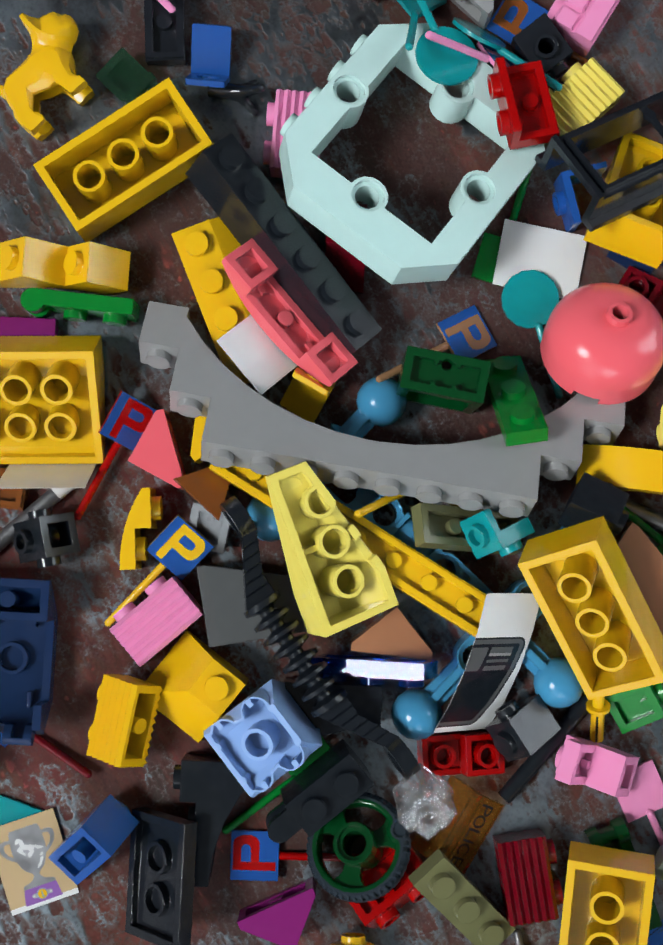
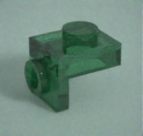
M123 47L95 75L97 80L124 106L158 84L156 76L150 71L147 72Z

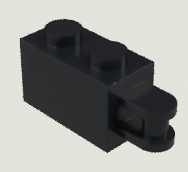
M344 739L340 740L280 789L283 801L266 816L268 836L273 842L283 843L302 828L311 837L375 785L367 767Z

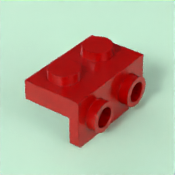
M504 56L495 58L493 74H488L487 76L488 91L491 100L497 99L500 111L496 113L497 127L500 136L506 135L509 149L514 150L549 143L551 137L556 134L559 137L560 131L541 60L507 67Z

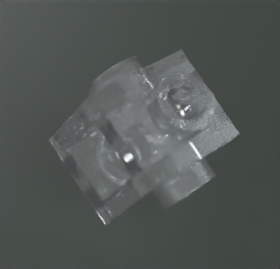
M419 763L421 770L408 780L403 778L392 791L398 813L396 817L399 823L411 833L416 831L429 841L436 833L445 829L451 823L453 817L457 815V810L452 797L454 791L450 784L443 777L434 774L423 764Z

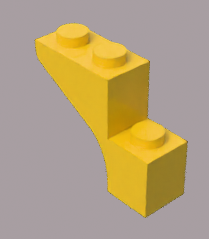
M27 236L0 242V288H64L103 295L128 291L131 252L91 241L64 246Z

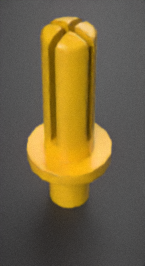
M605 697L587 700L586 710L591 714L590 740L594 743L596 741L597 717V743L604 740L605 715L610 712L611 708L610 703Z

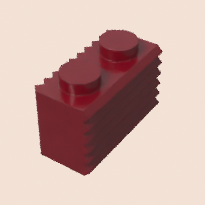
M540 828L492 835L504 912L510 926L515 927L517 925H525L526 923L532 924L534 922L540 923L542 921L559 919L557 905L563 904L564 899L559 879L552 878L550 864L557 863L556 850L552 838L546 839L545 834Z

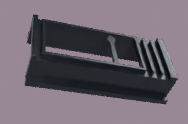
M663 91L558 137L557 134L552 136L546 151L536 155L535 161L543 172L565 162L592 196L581 219L590 232L663 198V159L606 184L584 156V153L648 124H652L663 138V125L659 122L663 118Z

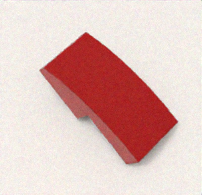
M488 731L434 733L426 739L417 740L418 763L421 768L418 771V775L423 778L456 774L471 777L505 773L504 756L495 748L493 739Z

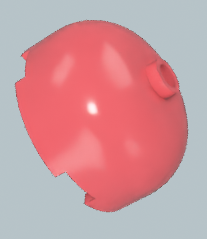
M608 282L581 286L564 296L554 307L548 318L540 343V352L544 366L553 380L570 394L576 391L584 396L599 399L598 404L604 405L630 401L641 395L650 386L663 365V319L656 307L645 296L632 288Z

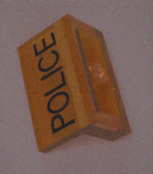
M451 775L413 839L411 846L427 859L439 848L465 874L504 805L499 801L482 795L460 778Z

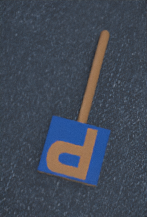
M473 305L436 324L445 342L430 350L443 352L450 349L454 355L475 358L496 347L497 343L476 306ZM402 364L378 375L376 381L383 382L400 374Z

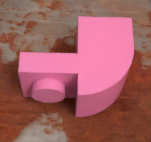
M566 734L564 744L559 748L555 758V779L568 785H586L614 797L629 796L640 757L601 743H594L588 739Z

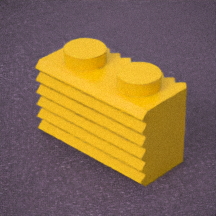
M104 674L102 683L97 690L98 703L93 724L88 731L89 744L86 755L97 758V760H101L109 765H114V767H144L147 763L145 758L149 755L147 752L150 748L149 741L152 739L150 734L154 731L152 726L156 723L154 717L157 715L156 709L159 707L157 702L161 699L159 695L162 691L161 686L129 675Z

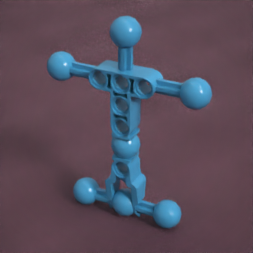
M373 377L363 383L357 393L356 404L358 409L341 426L331 423V430L363 438L374 426H388L398 421L406 410L407 398L396 394L398 382L390 378L383 382H377L376 377ZM322 482L335 500L353 511L384 497L374 490L359 488L353 501L345 504L325 485L330 483ZM252 498L246 510L257 528V538L268 542L280 540L273 509ZM397 499L388 503L395 512V518L388 526L376 523L373 519V512L363 516L435 562L442 558L448 560L452 565L453 574L485 594L493 593L451 553L443 552V549L415 547L412 514L409 511L403 514L402 506ZM525 578L516 580L503 593H520L524 587L528 586ZM540 607L538 609L536 620L542 614ZM465 632L453 647V659L424 689L414 688L406 690L396 698L392 705L391 718L399 734L412 740L426 739L434 734V730L443 715L441 706L456 691L465 671L466 665L462 658L463 652L468 646L474 644L475 637ZM530 638L522 664L534 675L533 685L536 695L539 694L544 703L549 707L558 709L570 707L579 701L583 689L568 660L564 657L550 658Z

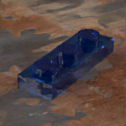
M335 654L317 655L311 660L313 664L326 661L328 665L321 674L323 678L335 674L337 677L335 682H347V676L360 677V684L383 685L385 684V679H399L400 687L417 688L424 687V681L438 677V660Z

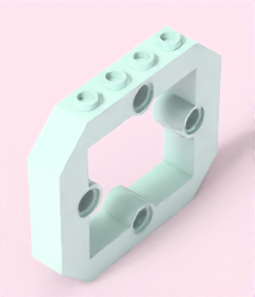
M409 23L379 24L369 36L362 34L350 51L352 56L346 63L342 60L336 63L328 75L327 81L329 82L325 87L321 89L317 86L306 99L304 111L299 116L293 113L280 130L283 140L279 150V158L287 206L391 285L446 281L537 163L535 161L536 155L545 151L544 144L510 150L506 135L500 136L496 120V113L500 109L497 99L491 100L487 84L488 74H493V68L487 63L478 60L477 68L472 77L462 84L453 86L436 83L420 70L415 57V49L419 38L430 29L428 23H417L414 46L411 51L405 48ZM394 67H397L432 94L429 100V108L437 120L447 124H454L464 118L505 150L488 172L475 170L463 176L449 201V210L453 217L432 244L385 209L388 203V192L379 180L364 176L357 178L351 183L318 158L341 129L351 128L357 124L367 99ZM469 195L476 197L478 201L471 199ZM357 201L368 204L370 209L361 207Z

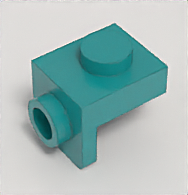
M490 509L483 510L460 522L462 531L476 559L496 551L499 552L501 557L524 547L520 539L535 532L528 517L500 529Z

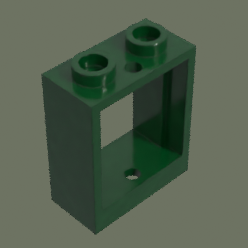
M407 346L401 360L402 365L397 381V395L406 397L407 402L472 414L484 403L491 362ZM447 361L451 364V369L442 368L441 364Z

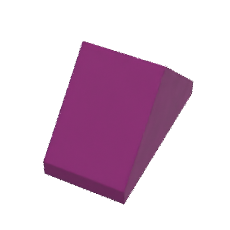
M314 877L240 909L237 920L240 930L278 945H297L316 897Z

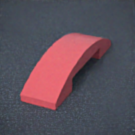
M253 238L224 257L222 264L249 313L275 345L306 373L330 387L359 363L333 332L324 337L273 276L279 268Z

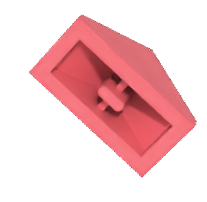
M165 409L156 410L128 461L174 487L184 490L174 481L175 478L186 475L169 413Z

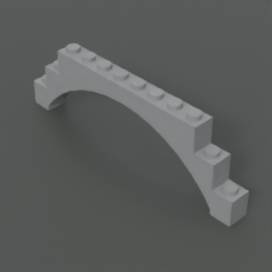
M149 301L139 338L140 363L148 364L157 369H174L169 389L170 411L178 412L190 418L206 417L201 440V461H207L213 466L220 468L236 466L251 469L260 475H270L306 461L320 481L333 483L342 489L363 488L374 490L382 496L403 495L415 497L417 500L428 504L444 502L458 505L461 509L468 511L490 509L509 518L528 517L538 500L540 475L552 481L571 480L582 463L583 440L593 445H613L625 426V402L612 405L598 404L599 399L590 398L578 393L564 405L544 416L548 426V441L506 447L502 434L480 440L452 444L410 445L373 441L337 432L307 421L277 406L247 386L203 342L189 320L188 307Z

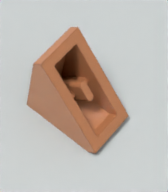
M397 606L387 610L353 637L350 643V650L356 652L431 661L433 656L431 649Z

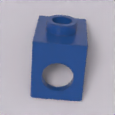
M205 23L192 24L191 73L185 78V85L225 88L230 82L232 26Z
M607 161L592 164L600 176L608 168ZM571 170L560 172L553 183L555 192L552 194L554 211L557 216H562L566 232H574L582 222L572 186L581 182Z

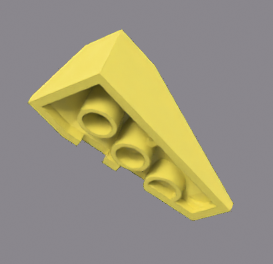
M306 461L265 476L293 594L308 634L327 638L399 605L385 565L377 554H373L360 538L361 533L354 524H350L336 506V500Z

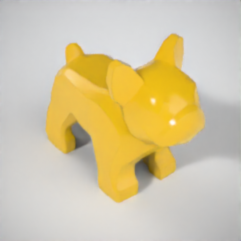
M50 12L40 18L30 17L24 13L19 15L30 34L32 51L27 59L6 78L4 86L0 85V96L7 101L13 110L16 121L29 134L41 142L55 130L41 114V101L64 93L82 107L95 96L88 82L80 75H77L72 55L73 46L76 44L79 34L77 23L72 16L67 14L61 15L56 12Z

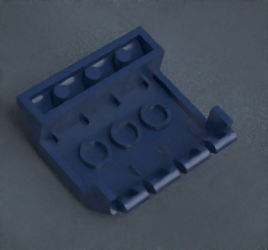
M0 578V732H3L2 744L33 746L35 734H44L53 701L58 615L52 580Z

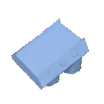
M275 679L269 680L204 730L206 740L252 798L266 791L288 771L296 770L306 761L310 754L323 745L320 729L315 728L285 688V683Z

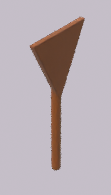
M209 467L174 479L178 485L219 521L222 512L220 504L225 501L230 484L228 481L210 471Z

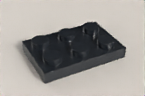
M147 807L132 809V815L139 823L131 832L125 932L156 945H191L197 822Z

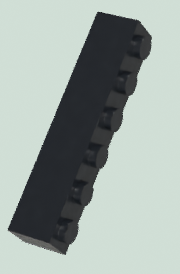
M230 133L202 151L185 174L240 245L253 238L279 268L273 277L323 336L326 337L329 333L333 332L349 352L353 354L379 333L382 328L235 136Z

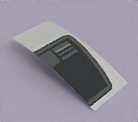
M488 593L486 595L478 632L465 671L434 733L486 729L485 727L493 721L496 716L495 711L505 702L520 670L534 630L539 605L533 593Z

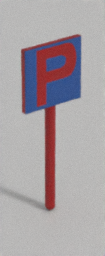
M120 391L98 433L113 440L114 443L74 514L75 520L82 518L121 445L133 451L156 409L123 391Z
M232 830L230 880L278 881L279 860L308 861L307 852H280L279 843L273 842L269 838L267 830ZM322 853L324 861L342 862L335 853ZM352 854L353 857H356V856L361 855V854Z

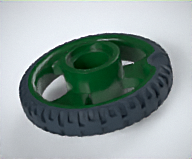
M367 792L357 798L311 837L309 835L307 837V860L314 878L329 894L348 902H370L389 893L400 882L401 877L404 876L411 855L410 833L403 816L390 802L378 795ZM365 807L378 811L386 820L382 827L372 831L361 823H348L345 813L346 810ZM327 834L334 835V852L338 859L345 863L343 871L336 878L329 873L323 860L322 844L324 836ZM364 836L366 840L364 852L359 856L353 857L351 853L352 843L358 837ZM383 848L394 849V858L387 872L374 883L365 886L362 880V872L374 868L380 862Z

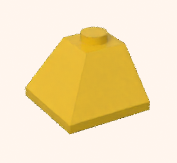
M186 630L146 681L159 685L162 688L159 694L161 699L157 702L159 705L157 710L199 743L204 737V730L222 716L249 679L189 630Z

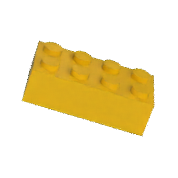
M168 77L33 164V166L77 233L85 242H89L187 179L188 176L185 173L202 151L212 146L213 143Z
M604 516L527 540L517 565L587 699H597L663 683V635Z
M570 841L559 945H647L655 883L654 855Z

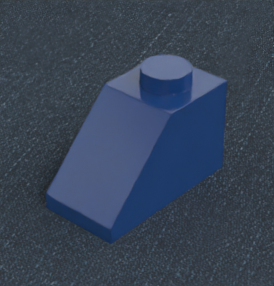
M110 794L89 813L48 858L78 885L115 853L138 825L139 821L131 814L125 804L117 801Z

